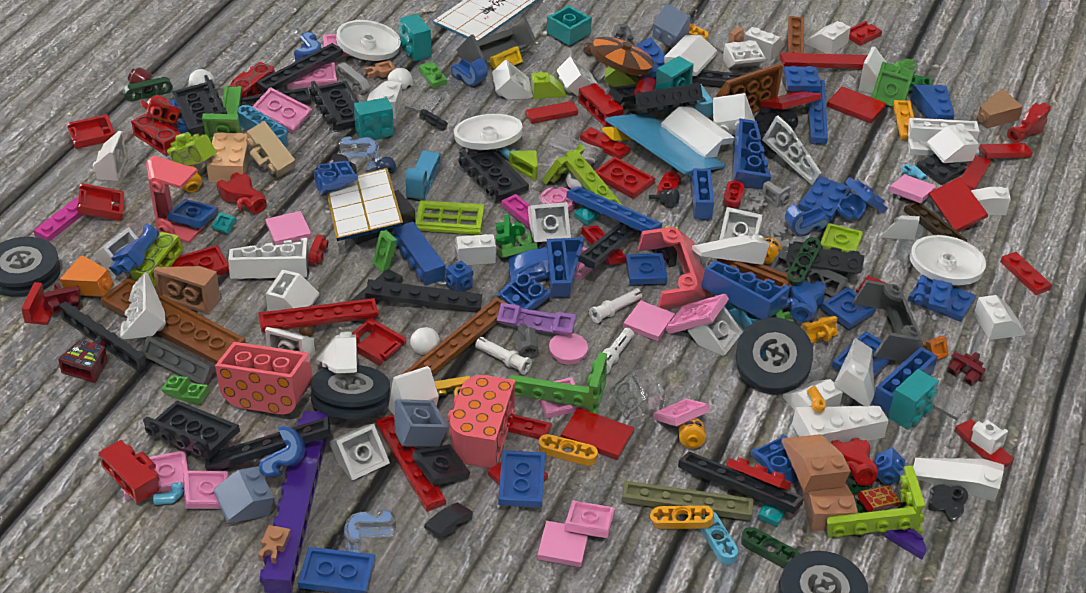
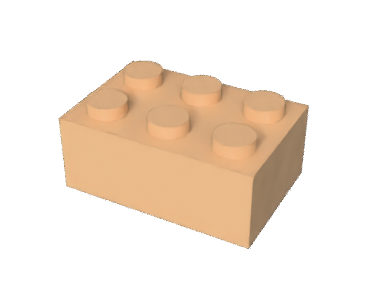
M214 133L212 144L217 153L208 158L207 172L209 182H218L220 180L227 182L230 180L231 175L236 172L240 175L247 173L251 147L246 141L247 134Z

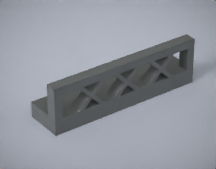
M779 249L778 255L774 258L770 268L788 274L787 271H789L793 263L787 261V252ZM779 260L788 264V268L783 270L776 268ZM814 266L811 267L810 273L806 277L807 283H811L809 276L817 275L821 277L824 285L830 282L838 284L839 286L835 293L829 291L826 285L825 294L832 297L841 292L843 287L847 288L849 280L846 277L825 268Z
M147 336L142 350L146 358L199 384H209L212 373H216L215 363L163 337Z

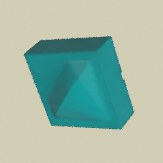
M586 206L574 212V218L587 226L598 219L600 215L599 212L590 210Z
M219 212L211 228L229 235L237 219L234 216Z
M764 503L757 519L778 527L786 512L778 507Z

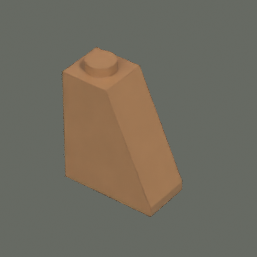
M1000 89L980 106L977 120L986 129L1014 122L1020 119L1023 106L1004 89Z

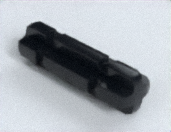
M422 109L419 114L422 119H425L441 130H445L448 125L445 120H442L426 109Z

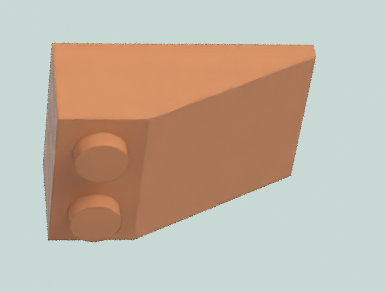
M201 266L155 267L153 269L157 293L186 308L209 315L220 301L217 271Z
M822 434L782 438L783 446L804 492L844 486L850 469L843 454Z
M846 483L843 487L805 492L800 484L811 531L827 530L828 517L858 513L854 496Z

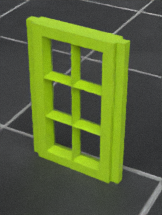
M420 200L415 224L420 231L480 235L484 204ZM425 210L439 211V214L425 213ZM443 211L458 212V215L443 214ZM462 212L477 213V216H464ZM423 218L438 219V223L423 222ZM442 220H456L457 224L442 223ZM461 221L475 222V225L461 224Z

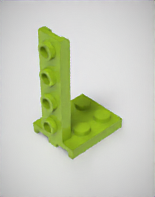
M582 144L578 145L575 150L567 152L564 157L557 158L542 178L545 185L551 181L555 183L561 178V175H568L570 170L586 190L622 205L581 155L585 151Z
M913 465L904 466V474L900 476L902 489L899 490V497L901 503H905L904 508L828 517L827 538L898 529L905 530L909 528L922 534L921 523L924 522L922 509L926 505Z

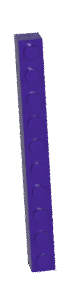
M303 411L302 419H298L297 426L325 417L329 419V415L322 412ZM327 437L322 440L306 443L304 458L299 464L286 467L285 477L287 481L282 483L281 494L283 497L278 500L277 512L279 513L278 516H274L273 526L290 529L291 536L284 552H277L278 560L276 564L271 563V555L266 556L264 559L266 566L260 572V583H263L264 593H292Z

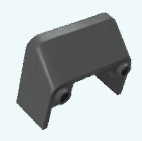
M524 16L512 28L476 40L474 34H472L456 50L459 56L470 64L480 57L487 64L491 61L490 57L515 46L519 47L520 54L526 52L525 49L536 39Z
M866 280L852 303L854 305L886 310L896 334L888 333L873 355L876 358L904 362L920 347L924 348V344L903 292L896 284Z

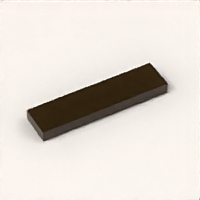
M913 202L904 207L905 213L909 216H918L919 224L933 235L950 236L967 242L965 237L922 203Z

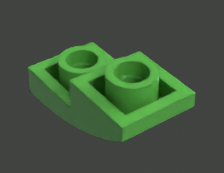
M172 375L161 388L163 393L173 398L200 405L210 392L208 385L194 384L190 382L188 377Z

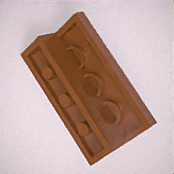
M717 259L718 262L738 268L740 273L750 272L756 274L757 279L763 281L770 279L775 281L774 284L783 287V285L791 287L787 281L788 274L768 266Z

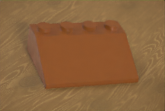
M779 63L727 80L715 97L745 93L752 114L759 112L761 108H764L761 107L762 100L778 97L783 64Z

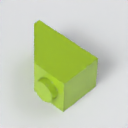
M608 67L605 69L604 79L607 84L618 87L637 84L639 77Z
M548 72L532 73L531 90L533 99L566 97L564 85Z

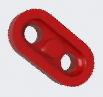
M672 171L665 173L658 185L657 194L660 195V191L678 189L681 179L680 175Z
M733 180L727 183L723 199L724 205L729 208H736L741 205L744 193V184L742 182Z
M316 235L309 251L308 261L310 265H318L319 262L323 261L324 250L327 251L329 240L326 239L325 235Z

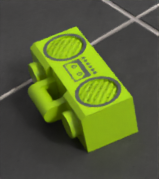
M189 132L177 135L176 141L171 143L172 147L167 150L173 162L186 166L203 162L217 153L207 134L191 136Z
M161 232L158 239L147 250L141 266L131 269L130 273L133 280L137 282L146 272L149 274L155 288L156 283L153 269L155 267H170L184 250L179 236Z

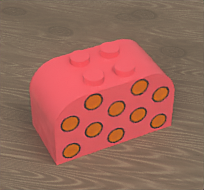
M233 342L215 365L220 392L230 404L243 409L284 415L291 413L310 387L313 377L309 353Z
M487 375L473 376L463 383L459 395H455L454 409L449 411L448 422H450L449 436H451V446L464 464L492 468L499 462L509 427H507V424L510 425V423H507L508 417L512 418L510 415L514 414L515 380Z

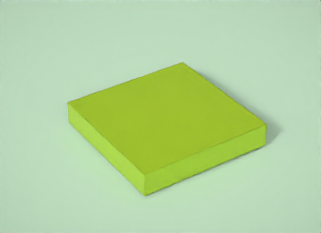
M828 223L821 240V246H823V249L828 250L831 247L842 249L841 252L847 253L849 250L858 251L863 232Z

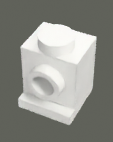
M989 420L983 423L978 421L972 428L973 435L971 441L991 455L1004 445L1008 430H1001Z

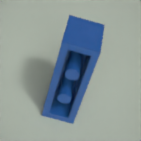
M693 168L691 190L694 219H712L714 195L711 169Z

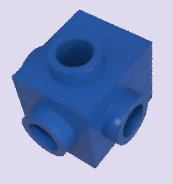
M462 260L446 267V285L452 290L463 292L473 288L474 273L472 268L467 266Z
M894 448L875 455V464L878 468L877 479H880L885 485L899 482L900 476L904 474L905 459Z

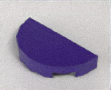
M909 528L885 532V538L923 560L927 548L923 541V536L917 531Z

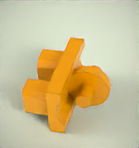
M822 317L812 323H802V329L809 336L811 343L821 340L828 342L832 337L838 335L836 328L837 317Z

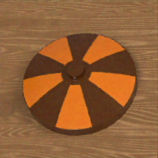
M597 37L591 45V52L599 61L620 72L642 76L651 73L654 61L651 56L627 41L613 37Z

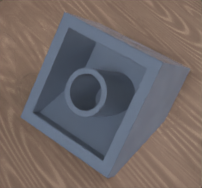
M668 3L665 4L653 23L652 37L673 48L685 35H689L691 16Z
M396 399L395 433L402 446H440L448 426L433 400Z
M259 467L237 470L213 490L227 523L270 516L274 497L263 474L259 471Z

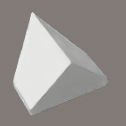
M901 215L895 218L894 223L878 238L915 240L919 217Z

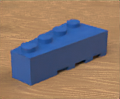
M739 118L735 131L732 181H740L744 184V187L763 189V184L771 180V174L767 168L768 162L765 160L764 147L761 145L757 121Z
M714 261L705 268L701 285L702 288L717 296L726 294L729 298L727 302L738 306L759 319L771 318L787 303L791 288L787 285H783V287L775 285V281L770 279L766 281L757 279L756 274L750 272L740 273L738 268L718 261Z

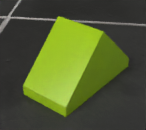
M536 150L509 152V165L536 181L538 175Z

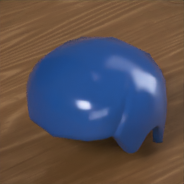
M850 193L847 197L840 199L837 210L839 215L845 220L856 221L863 216L867 204L859 195Z

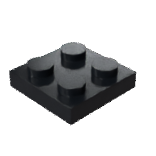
M936 154L917 162V167L940 185L963 175L966 167L959 162L943 163Z
M450 444L414 450L412 458L431 485L469 478L470 471Z

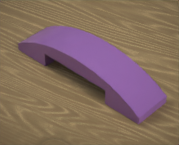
M501 303L497 322L518 328L522 323L527 325V327L535 328V332L568 335L573 333L577 316L563 312L553 314L522 309L519 305Z

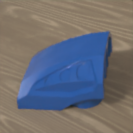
M349 161L318 165V170H314L315 184L320 194L337 190L358 179V175L352 170Z
M546 247L508 256L510 281L515 280L518 275L525 272L537 282H543L545 278H549Z
M527 272L518 275L515 280L510 281L497 294L504 302L519 305L522 309L534 310L549 297L553 296L551 291L543 288Z
M783 434L780 438L751 450L752 457L761 466L768 468V473L773 474V471L786 475L785 480L792 483L798 481V477L782 443V438H788L786 435Z

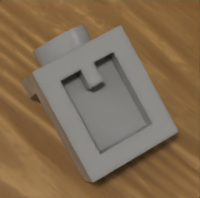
M770 181L763 184L762 194L765 195V200L775 207H779L789 201L791 187L786 186L780 189Z

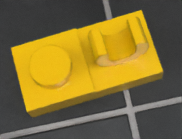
M518 46L490 57L491 61H489L491 68L494 70L505 60L509 61L512 65L523 62Z
M470 376L434 381L438 395L444 396L450 390H454L453 397L455 398L463 383Z

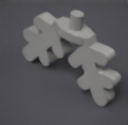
M749 191V200H753L752 205L746 203L742 210L747 212L755 210L758 213L759 209H762L763 206H768V203H765V195L762 194L760 196L759 191L756 193Z
M779 225L776 228L771 227L769 234H765V238H775L781 243L782 249L788 251L789 245L787 241H781L782 238L780 237L785 236L787 227H780Z

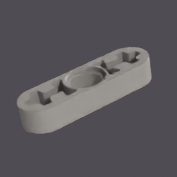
M343 62L335 66L337 76L341 80L347 81L349 86L356 92L363 94L369 91L368 81L348 64Z

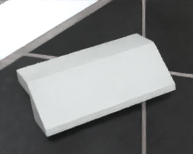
M685 35L664 56V63L680 56L694 64L692 76H697L717 54V50L701 35Z
M692 106L678 107L661 123L664 129L703 158L717 157L720 146L733 144L735 137Z
M909 118L910 155L930 156L935 154L927 145L928 140L946 126L956 124L963 125L977 141L979 135L977 121ZM977 149L976 154H975V155H977V156L979 155V150H978V149Z

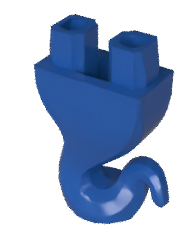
M145 224L141 237L113 255L111 259L114 262L109 269L117 276L122 272L128 273L131 269L140 267L145 259L147 250L160 236L158 230L152 225Z
M805 280L800 286L791 285L790 298L787 299V303L783 308L791 305V315L796 321L801 323L810 322L816 317L817 307L821 306L825 300L826 285L818 281L807 283Z

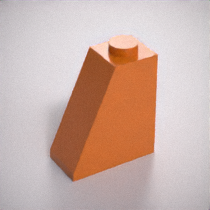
M80 256L60 278L64 288L79 286L80 295L104 297L114 286L108 270L85 256Z

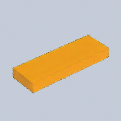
M894 100L893 108L900 140H908L909 118H914L911 101Z

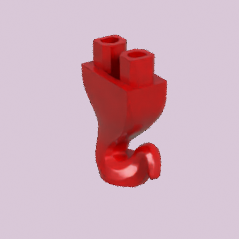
M155 95L147 103L144 100L140 101L141 105L146 109L147 117L176 125L181 110L171 105L166 98Z
M1045 102L1040 105L1034 103L1027 111L1023 120H1021L1020 126L1012 127L1007 131L1009 140L1018 143L1031 134L1043 132L1051 106Z
M236 172L231 175L229 181L220 180L216 183L221 199L228 203L237 204L239 211L242 210L243 204L254 214H259L266 208L265 196L252 187V181L246 173L240 175Z
M852 438L849 442L831 441V444L843 454L858 484L866 486L876 481L878 468L870 459L871 448L867 440Z

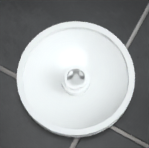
M369 20L346 22L338 28L336 34V42L344 52L364 60L381 61L390 59L397 55L401 44L399 35L393 29L384 24Z
M505 114L474 116L463 120L454 129L455 141L459 145L477 150H489L508 146L519 140L523 134L521 121Z
M932 235L920 238L913 244L910 253L911 263L917 271L929 279L952 283V285L972 284L981 279L986 268V260L977 248L963 240L950 236Z

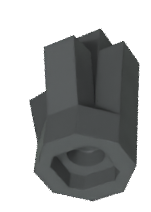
M619 24L615 27V37L617 39L635 45L633 34L627 24Z
M521 323L517 328L518 333H515L512 338L518 347L520 356L524 358L529 357L530 359L535 358L539 354L538 336L535 334V328L527 327V325Z

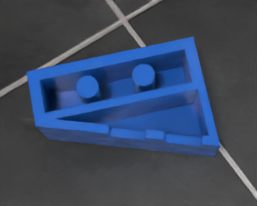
M914 84L910 101L918 106L917 110L925 115L924 119H954V111L947 86Z
M584 237L547 239L549 286L553 295L551 298L570 297L580 263L578 258L583 252Z

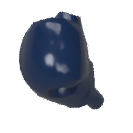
M389 156L383 157L375 163V168L366 170V173L388 168V172L393 173L396 169L395 161Z

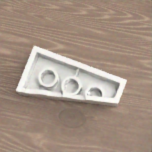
M300 238L301 242L295 243L287 240L284 241V244L275 246L272 243H267L261 248H257L254 245L230 249L228 258L230 279L277 278L282 269L307 277V238Z
M880 406L826 407L821 413L815 412L812 407H795L792 425L798 436L822 434L830 443L834 440L849 442L852 438L870 441L885 437L889 420Z

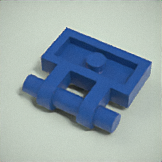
M920 276L916 283L917 290L914 293V303L916 305L926 303L928 304L927 309L946 313L952 283L933 279L931 284L928 283L926 276Z

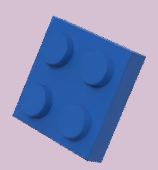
M784 67L783 73L788 91L821 90L817 67Z
M851 177L846 180L845 183L868 204L883 214L888 209L883 204L885 200L878 194L876 195L874 190L867 184L865 185L859 179L855 181Z
M184 199L167 213V219L178 224L190 225L193 228H202L218 214V207Z
M663 253L626 254V266L630 285L667 284L668 277Z
M849 287L824 301L821 306L822 310L831 316L837 317V321L848 329H851L876 312V308L854 305L852 301L857 293Z

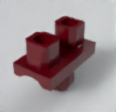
M58 283L54 285V290L43 293L44 310H50L52 314L60 313L59 305L65 301L71 306L80 308L79 286L61 288V285Z
M954 351L951 355V363L948 366V372L953 376H958L961 371L966 373L964 381L970 386H973L978 381L981 383L984 381L986 369L982 367L984 363L979 360L980 354L977 352L973 353L972 356L968 353L963 356Z

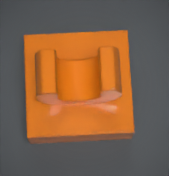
M945 336L928 340L924 344L926 350L938 356L937 360L949 355Z

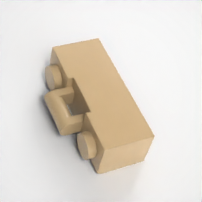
M265 121L247 131V144L251 148L254 147L250 151V155L260 167L267 164L268 171L271 174H275L277 178L295 168V159Z

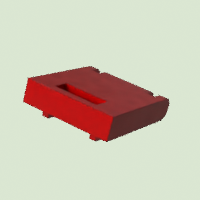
M108 114L67 124L76 149L105 143L115 134Z
M84 183L79 185L78 213L118 221L122 220L124 191Z
M369 318L352 332V335L356 334L357 353L379 366L407 343L404 336L372 318ZM366 332L371 333L366 339H364L360 343V337H362Z

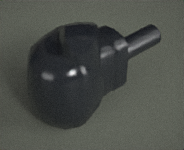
M677 189L660 191V195H649V199H660V203H664L665 207L673 208L674 205L679 203L680 194Z

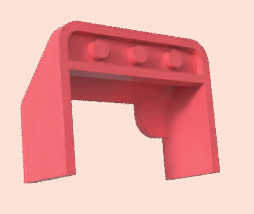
M152 156L146 162V169L158 232L178 235L180 241L190 244L204 229L205 225L202 228H193L190 225L178 224L167 219V213L173 209L169 185L181 189L197 173V169L161 157Z
M674 227L642 231L638 246L639 251L675 246L684 274L679 277L678 289L661 292L657 307L664 310L682 307L708 299L711 296L708 290L701 287L705 271L699 255L692 250V246L695 245L694 241Z

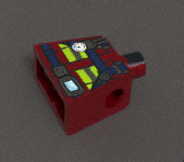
M96 338L93 342L77 341L58 358L61 373L96 383L108 360L105 341L101 338Z

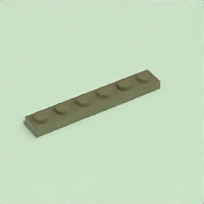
M624 480L621 501L623 503L651 507L708 506L717 516L749 521L752 519L753 498Z

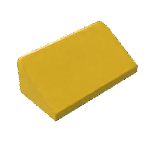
M616 127L602 128V131L614 141L633 140Z

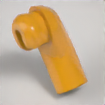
M813 386L807 390L812 399V409L817 413H821L826 408V401L817 387Z

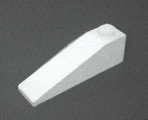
M776 116L762 140L813 185L820 176L821 171L792 128L782 118Z
M987 187L971 190L988 215L1006 216L1011 200L1008 188ZM933 202L935 211H939V209Z
M753 234V236L743 235L693 245L692 250L704 257L763 265L770 244L763 240V236Z
M145 272L132 287L129 297L131 304L124 314L127 316V320L121 324L120 337L122 339L153 336L157 331H161L166 324L165 311L149 274Z
M340 332V335H336L317 356V364H322V367H328L334 373L357 372L356 334Z
M855 338L834 382V386L864 406H870L875 393L873 354L870 347Z
M915 458L913 465L918 480L935 485L961 486L970 495L994 502L1000 489L1004 472L1003 464L986 459Z

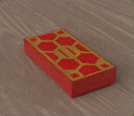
M889 485L863 490L857 495L868 512L897 507L901 502Z

